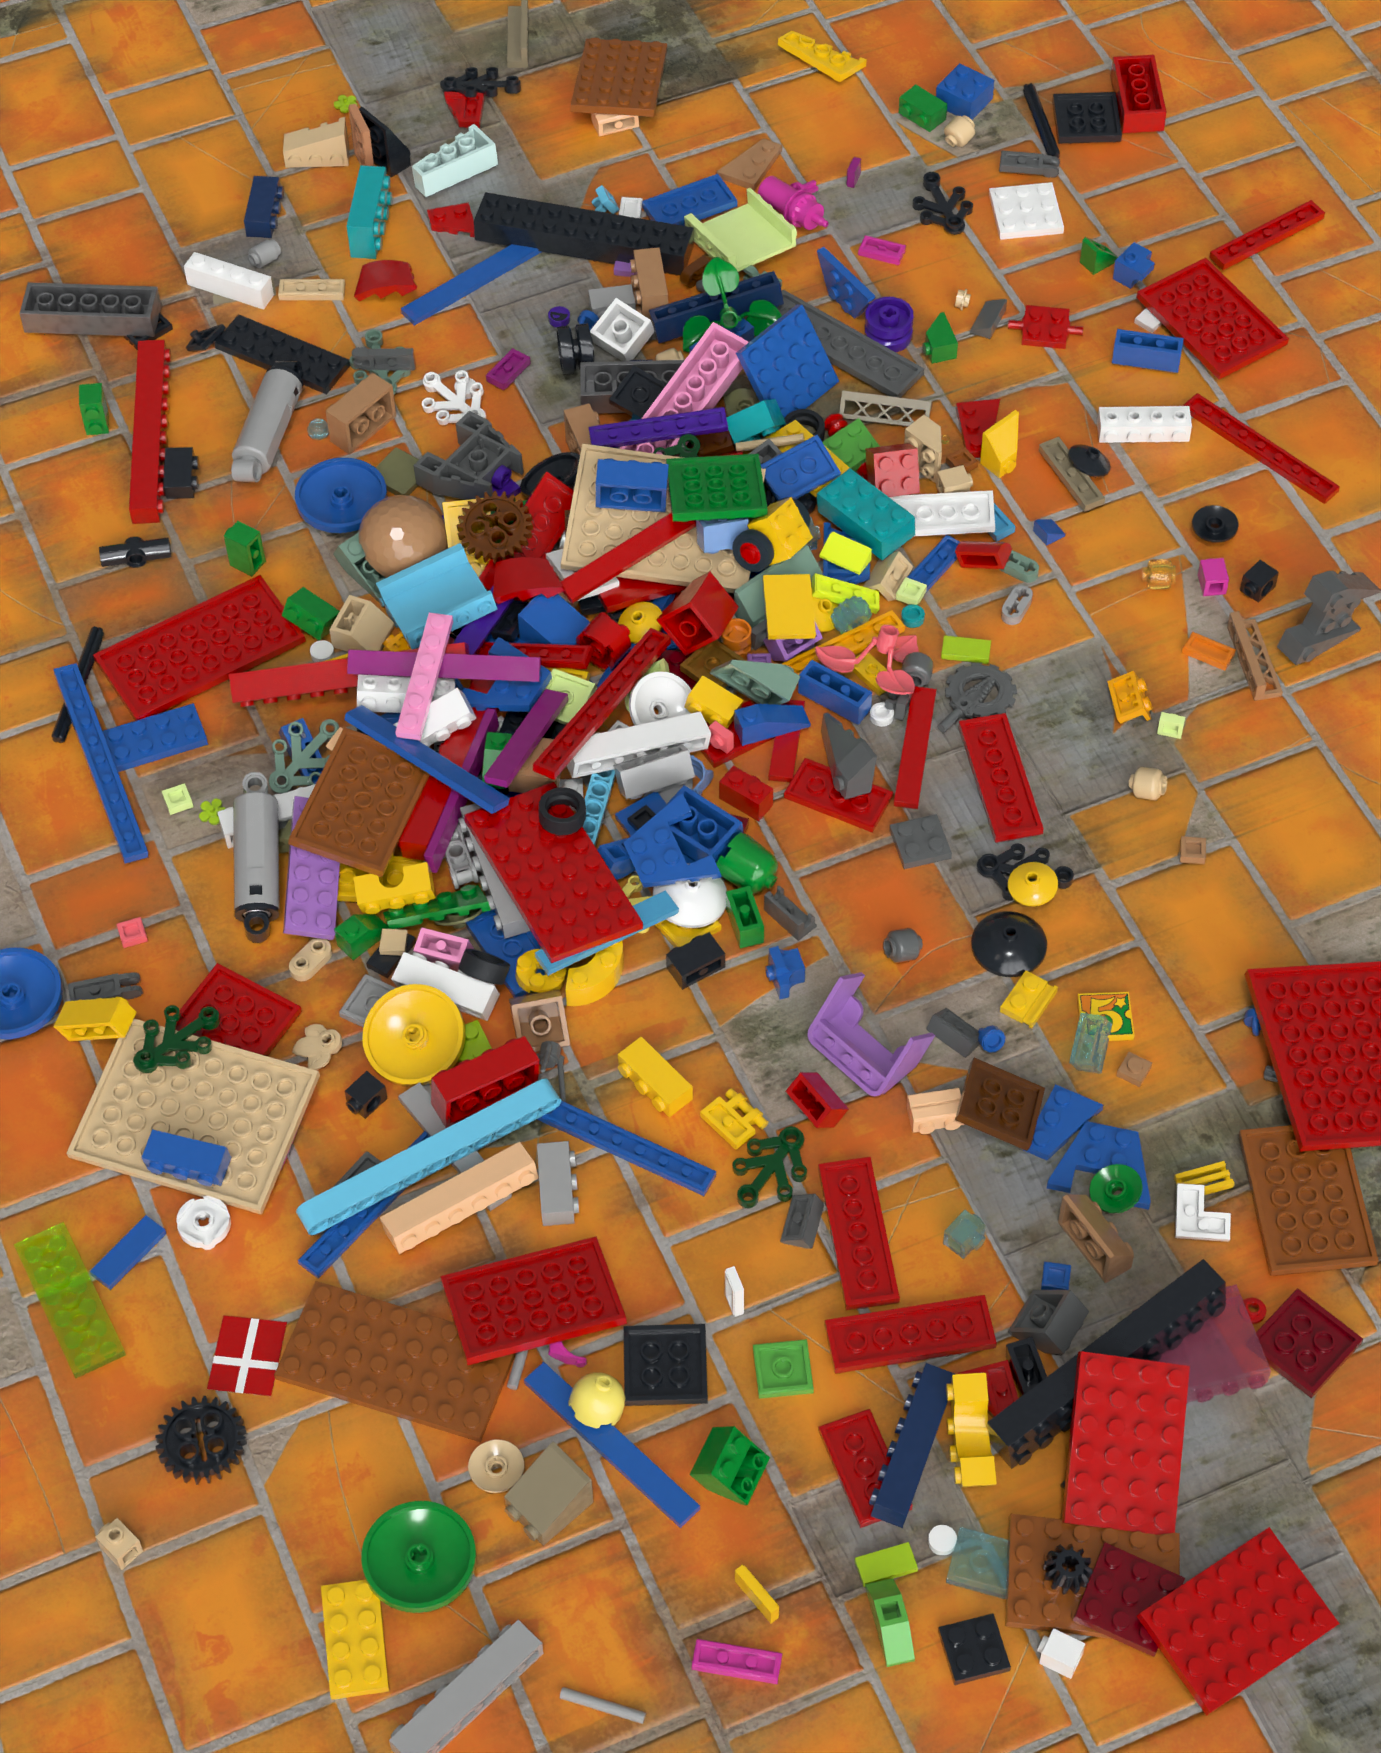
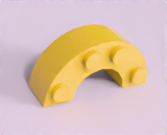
M619 941L596 952L594 958L588 964L578 968H569L565 989L567 1006H581L593 1003L614 989L621 978L624 967L623 941Z
M986 1373L952 1375L951 1383L946 1384L947 1401L951 1400V1418H947L948 1435L953 1434V1445H949L950 1462L956 1463V1467H954L955 1484H960L961 1487L994 1486L997 1483L994 1456L991 1452L987 1426L989 1400Z

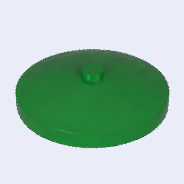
M412 1501L400 1504L382 1514L369 1529L364 1539L361 1553L363 1573L371 1591L386 1605L410 1613L437 1610L454 1601L471 1581L476 1566V1547L473 1534L464 1519L447 1506L431 1501Z

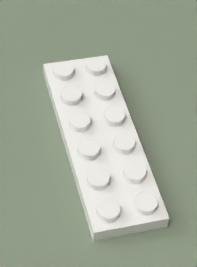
M993 490L889 497L915 516V536L995 532Z

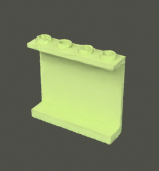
M751 188L746 189L747 204L704 223H701L692 213L684 216L685 226L694 228V242L710 257H720L731 263L738 272L796 246L797 231L794 225L787 222L782 214L776 212L771 204L765 202L760 194L755 193Z

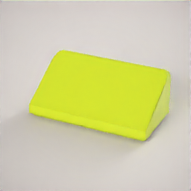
M831 532L819 557L860 575L871 561L872 549L838 533Z

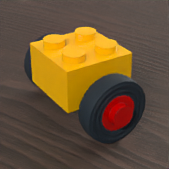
M785 497L770 504L767 507L768 515L754 518L747 524L749 530L743 531L735 538L732 546L733 554L736 561L748 571L759 572L770 565L788 560L813 538L809 530V512L800 501L792 497Z

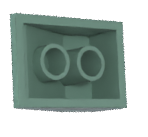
M730 660L710 671L711 675L758 704L781 705L790 701L801 677L787 665Z

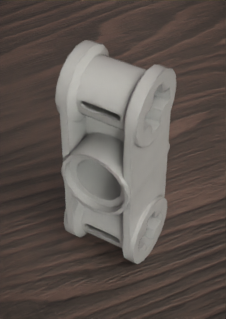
M457 824L444 855L455 889H459V886L463 884L479 882L475 866L466 847L464 835L460 825Z

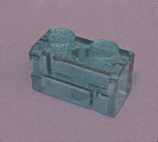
M1080 1013L1069 1062L1077 1070L1102 1073L1109 1042L1108 1035H1110L1112 1023L1106 1017Z

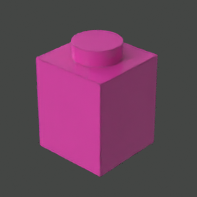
M1224 558L1200 560L1198 579L1203 596L1226 594L1229 577Z

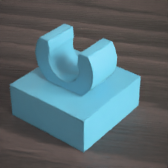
M603 185L595 190L598 197L592 200V204L596 207L595 211L606 212L608 209L612 214H615L620 210L613 195Z

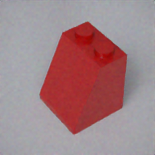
M711 571L693 580L657 618V622L686 656L719 639L739 606Z

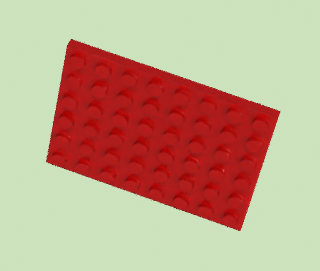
M1381 961L1247 969L1244 975L1299 1150L1314 1151L1381 1146Z

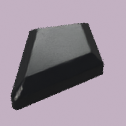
M220 324L200 332L198 330L192 331L190 333L192 339L186 346V349L188 351L206 350L223 334L226 327L224 324Z

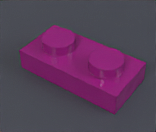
M512 348L486 374V381L505 390L531 364L530 357Z

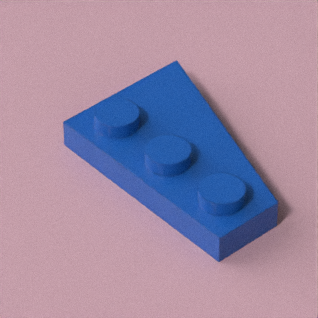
M1055 1084L1038 1117L1032 1144L1026 1152L1047 1161L1069 1141V1138L1074 1133L1082 1129L1086 1121H1089L1094 1115L1097 1116L1103 1110V1104Z

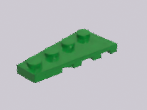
M466 885L459 891L439 893L436 899H431L425 904L413 903L400 909L390 908L388 911L383 912V916L389 929H397L422 924L425 918L439 921L444 920L447 914L459 913L460 917L470 915L469 910L481 908L482 912L491 911L489 901L479 885Z

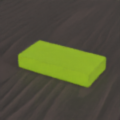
M944 635L941 659L989 664L991 640Z
M909 1542L856 1557L854 1561L863 1587H865V1584L894 1579L918 1572V1566Z

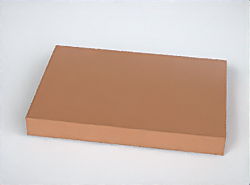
M356 103L349 105L354 154L360 165L374 166L370 130Z

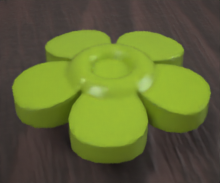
M340 95L338 101L334 102V108L340 109L342 113L349 112V105L356 103V97L351 95L347 98L345 95Z
M217 798L213 799L211 804L208 801H204L200 805L202 812L199 813V818L202 822L209 820L211 825L219 824L217 812L226 808L222 807V801Z

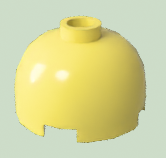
M592 1372L581 1377L576 1382L570 1394L568 1404L574 1410V1417L586 1426L600 1428V1425H608L610 1423L613 1426L620 1420L626 1398L622 1385L617 1379L602 1372Z

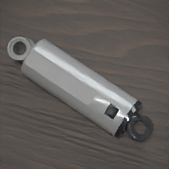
M277 360L274 366L267 369L232 452L233 464L231 471L234 481L259 482L262 474L269 471L304 386L302 365L299 361Z
M251 772L243 779L244 794L237 796L233 801L234 917L244 922L245 934L249 941L262 943L270 935L269 922L276 920L280 915L278 801L276 797L268 794L266 777L260 772ZM253 785H259L261 787V789L257 791H252L249 788ZM254 924H261L264 926L261 930L258 931L251 929V927Z

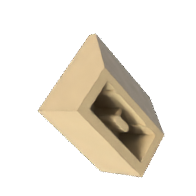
M923 415L905 429L904 444L910 443L918 448L919 472L936 483L937 471L941 469V426Z
M349 595L329 629L331 642L334 648L347 652L348 650L381 651L384 646L382 643L389 637L395 623L371 601Z

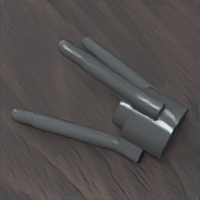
M545 1041L541 1044L540 1052L537 1053L540 1059L539 1065L541 1064L540 1071L544 1073L546 1068H553L557 1065L561 1101L566 1102L563 1069L564 1056L560 1055L561 1046L553 1041Z

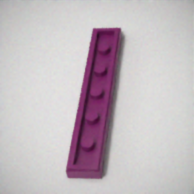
M545 689L484 775L485 783L508 788L568 702L567 693Z

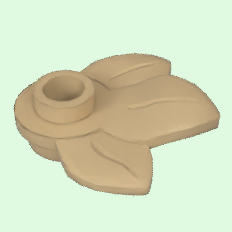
M313 1024L305 1028L306 1037L296 1042L292 1052L300 1057H308V1068L319 1070L329 1063L332 1054L337 1053L341 1049L342 1037L336 1030H327L323 1025Z

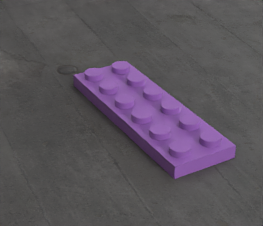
M294 797L291 833L309 798ZM290 845L283 933L328 940L334 939L340 862Z

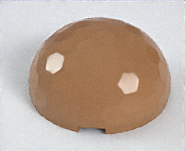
M395 495L380 500L365 513L360 524L359 544H361L365 552V558L378 573L386 578L448 549L443 517L428 502L414 496Z

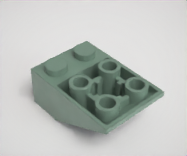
M358 532L340 544L333 555L346 573L379 602L381 595L376 583L386 577L378 573L366 560L365 552L361 544H359Z

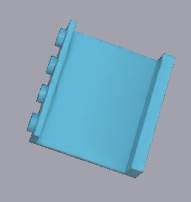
M461 543L376 583L383 602L411 649H416L420 646L429 612L452 615L453 625L451 631H454L497 610L491 591L485 589L473 570Z

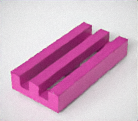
M865 235L858 249V255L899 265L903 254H905L906 245Z

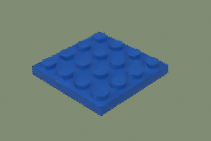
M802 304L795 305L736 352L759 401L776 399L784 418L794 410L806 409L839 382Z

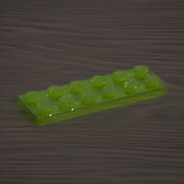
M64 1222L14 1244L75 1379L125 1356V1350Z

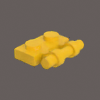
M731 1088L725 1094L729 1099L727 1103L719 1096L700 1111V1117L737 1150L755 1135V1129L751 1125L756 1124L760 1129H764L768 1125V1121L763 1117V1113L758 1108H753L747 1102V1098L742 1093H737ZM740 1109L745 1116L741 1117L735 1110Z

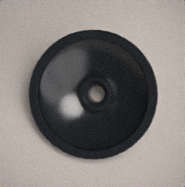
M574 452L559 453L535 465L521 481L520 489L523 495L529 498L546 472L571 488L576 482L580 455Z
M1003 911L991 914L978 923L972 934L971 948L976 961L985 970L1002 977H1019L1023 975L1025 970L1031 973L1043 962L1047 952V938L1042 927L1034 919L1022 913Z

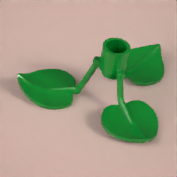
M714 257L704 269L702 284L705 291L711 296L721 293L724 308L720 311V321L714 320L710 323L709 319L703 315L693 316L688 319L683 328V350L689 352V347L702 338L713 322L731 329L738 324V321L748 316L746 321L754 326V336H758L782 317V315L771 302L755 300L750 305V312H744L738 316L737 311L733 307L728 306L725 292H732L737 288L739 273L731 263L720 257Z

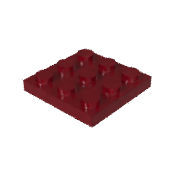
M1297 1288L1249 1339L1246 1348L1312 1399L1362 1344L1363 1338Z
M1105 1542L1073 1621H1077L1079 1624L1155 1657L1158 1646L1141 1624L1137 1615L1183 1585L1185 1577Z

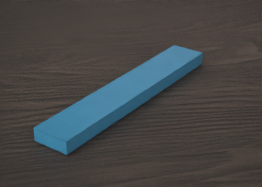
M665 890L633 905L643 922V929L554 963H550L543 949L535 952V958L546 974L550 975L678 914L679 908Z

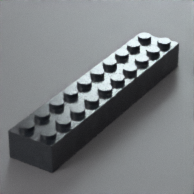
M487 192L483 196L474 219V236L477 241L506 246L513 244L537 248L541 252L615 264V261L630 263V260L634 259L633 250L659 247L664 273L681 275L682 271L687 267L694 247L693 227Z
M1202 1259L1082 1351L1158 1362L1163 1353L1169 1349H1176L1182 1343L1184 1337L1190 1333L1195 1334L1203 1327L1205 1321L1211 1317L1219 1316L1224 1311L1226 1306V1282ZM1078 1354L987 1422L991 1446L1011 1469L1018 1464H1025L1031 1458L1032 1453L1039 1448L1043 1449L1050 1445L1054 1437L1061 1431L1066 1432L1071 1429Z

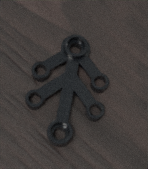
M469 67L465 69V74L460 77L450 76L444 78L440 82V87L443 93L459 92L469 98L477 96V91L485 94L487 97H496L498 95L497 87H504L505 92L510 94L520 92L521 81L517 76H508L506 81H489L499 77L498 68L489 67L486 69V74L478 77V69Z
M927 172L923 177V186L927 191L932 192L937 203L925 200L922 196H917L913 199V208L915 210L928 209L921 212L920 222L924 225L935 223L944 226V230L949 234L962 233L965 229V222L963 220L966 215H970L973 212V203L963 201L957 214H953L952 211L958 201L965 198V189L960 186L955 187L953 194L947 202L939 188L940 175L936 172ZM931 211L943 214L945 218L933 215Z
M1016 843L1009 850L998 856L994 854L983 855L977 862V871L984 877H992L1002 889V897L1005 900L1012 901L1014 899L1006 892L1008 891V881L1003 874L1010 875L1015 868L1028 862L1046 864L1049 861L1050 852L1046 848H1038L1034 854L1023 859L1025 847L1022 844ZM1019 850L1021 853H1015L1014 851ZM1041 854H1042V855H1045L1046 857L1041 858V857H1039L1038 855H1041ZM1011 859L1021 860L1014 865L1005 864ZM1058 867L1054 871L1058 879V888L1066 889L1072 885L1074 873L1069 867Z

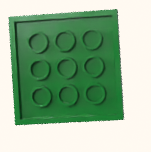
M759 454L666 459V464H669L668 485L673 521L758 518L768 515Z

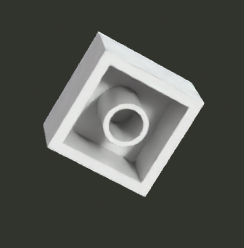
M615 298L590 330V335L596 345L619 360L632 361L655 331L650 319Z

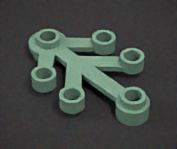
M372 329L366 332L365 342L370 349H381L383 344L381 331ZM351 356L350 366L353 369H357L354 367L353 361L355 359H353V357ZM358 370L353 374L354 382L357 385L368 377L363 370ZM367 370L393 386V394L397 392L396 383L402 377H408L411 374V370H396L388 377V370Z
M332 719L323 721L319 728L320 733L302 751L301 734L303 726L299 722H292L288 727V733L291 736L292 763L286 769L284 753L287 749V744L282 739H277L273 742L272 751L275 757V771L269 777V786L275 793H286L292 786L314 785L311 778L313 776L320 777L321 773L313 772L310 776L293 775L299 769L324 768L330 755L326 758L310 757L326 740H330L339 729L338 723ZM332 725L334 732H327L326 726ZM298 726L300 732L297 734L293 733L291 727ZM281 743L284 749L277 751L275 744ZM283 777L286 783L284 785H279L277 783V778Z

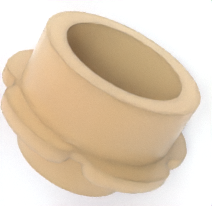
M967 289L965 291L958 290L954 307L961 308L960 310H963V306L968 307L971 294H967Z

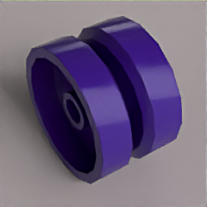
M882 297L875 299L868 305L865 311L864 335L894 352L904 350L912 340L913 309L906 301L900 298Z

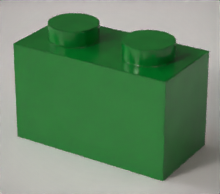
M915 84L899 97L898 113L931 132L946 120L947 103Z
M102 383L79 385V407L86 435L108 434L109 412Z
M237 521L226 530L224 540L230 566L252 577L266 562L260 531L240 521Z
M302 587L287 598L282 616L320 641L330 633L329 629L340 611L308 589Z
M746 886L726 891V910L739 948L764 943V924L751 887Z

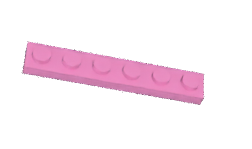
M430 612L428 614L396 728V737L421 741L453 625L452 615Z

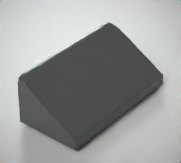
M1007 299L986 301L970 333L991 339L1006 311Z
M945 1008L932 1015L927 1031L932 1032L935 1037L963 1057L969 1056L980 1045L978 1030L949 1009Z
M816 1194L792 1196L780 1240L782 1243L806 1249L813 1248L824 1203Z

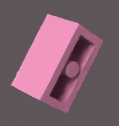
M421 928L413 951L425 956L429 962L435 963L440 961L450 967L449 969L458 971L465 949L474 948L469 939Z

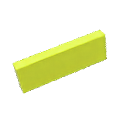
M816 573L812 577V597L828 599L834 603L877 614L880 610L879 591Z

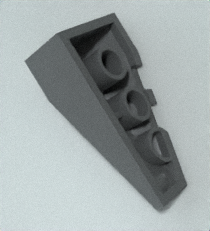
M824 713L821 735L835 789L842 794L845 800L870 793L877 760L876 754L864 739H856L852 730H844L840 721L829 713Z

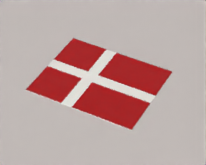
M223 1315L207 1390L272 1396L275 1382L274 1374L278 1367L287 1322Z

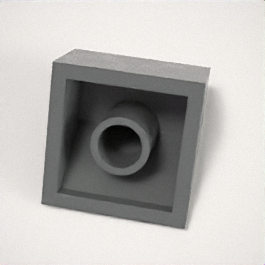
M1033 1290L1008 1330V1333L1019 1340L1033 1337L1036 1348L1043 1353L1064 1354L1070 1347L1071 1341L1078 1329L1082 1327L1089 1310L1071 1290Z

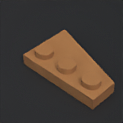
M763 138L719 169L716 174H719L724 181L747 189L751 188L755 191L781 154L782 145Z

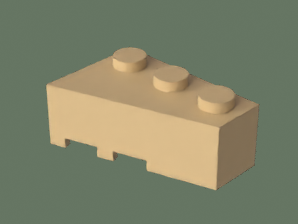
M345 117L339 118V122L332 124L322 123L320 127L311 130L308 127L284 134L283 156L285 168L348 166L349 142Z

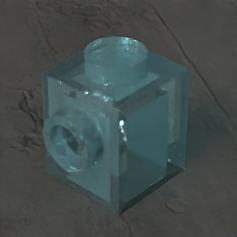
M964 1210L944 1231L943 1244L965 1259L973 1249L978 1250L983 1245L986 1239L984 1236L986 1225L979 1216Z

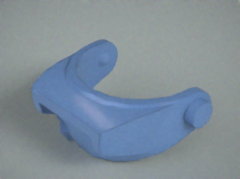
M690 755L694 774L701 780L694 787L693 791L701 795L703 790L712 781L714 773L712 770H707L702 761L694 755Z

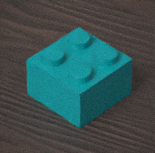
M776 399L763 400L726 417L728 430L734 444L760 440L761 435L763 437L770 435L786 424Z

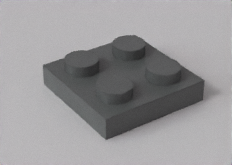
M937 814L890 825L889 831L904 869L951 859L952 852Z

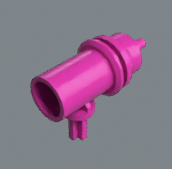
M769 176L761 183L758 194H760L765 202L771 204L774 210L781 213L790 224H793L795 227H804L807 230H812L818 225L823 227L829 225V222L823 218L824 207L812 195V193L819 189L815 180L805 184L795 182L788 185L775 176Z

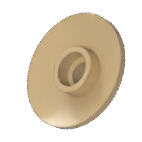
M490 1440L479 1445L471 1454L468 1463L469 1475L473 1483L483 1491L490 1493L505 1492L510 1490L524 1473V1459L520 1450L514 1444L505 1440ZM495 1467L502 1469L500 1473L492 1472Z

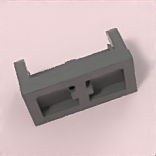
M777 886V893L774 896L770 891L764 895V911L799 941L817 927L815 917L811 913L807 916L784 895V889L781 886Z

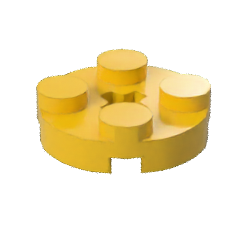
M542 948L527 951L517 959L515 978L518 985L528 993H530V990L539 993L560 990L566 978V967L550 975H547L546 972L545 975L535 973L537 969L544 970L535 958V952Z

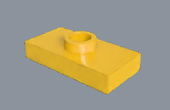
M868 652L859 664H854L852 672L878 696L886 692L879 687L876 677L879 672L887 671V669Z

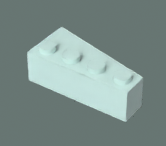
M475 124L468 127L469 131L467 133H460L455 136V141L451 144H443L440 146L439 152L436 154L430 153L412 166L415 187L425 197L498 165L495 143Z

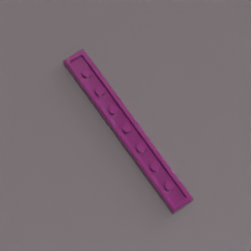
M348 650L347 674L411 677L418 652ZM444 654L438 678L540 682L541 658Z
M487 708L461 767L475 777H478L484 762L487 732L496 733L499 727L496 709ZM453 789L424 854L425 862L428 863L431 871L437 873L457 827L458 819L461 817L460 808L465 807L468 798Z

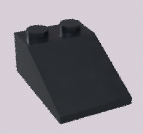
M360 107L359 111L370 130L374 164L379 167H386V174L391 178L411 166V153L408 147L385 124L365 108Z

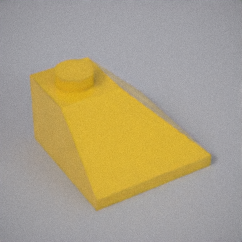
M1014 410L983 432L980 464L998 478H1001L1006 473H1011L1016 467L1019 418L1017 410Z

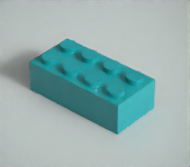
M360 165L346 226L351 258L376 259L378 250H382L381 235H385L386 231L384 221L389 218L388 205L392 204V192L388 190L390 188V176L386 174V167Z
M851 468L817 493L818 512L858 543L871 548L872 553L882 561L916 535L915 516Z

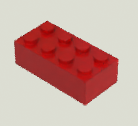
M1155 55L1113 57L1111 80L1113 90L1116 92L1122 133L1164 131L1167 111Z
M525 1036L518 1039H510L503 1046L496 1049H488L474 1059H466L454 1068L441 1070L431 1078V1104L445 1128L537 1082L540 1059Z

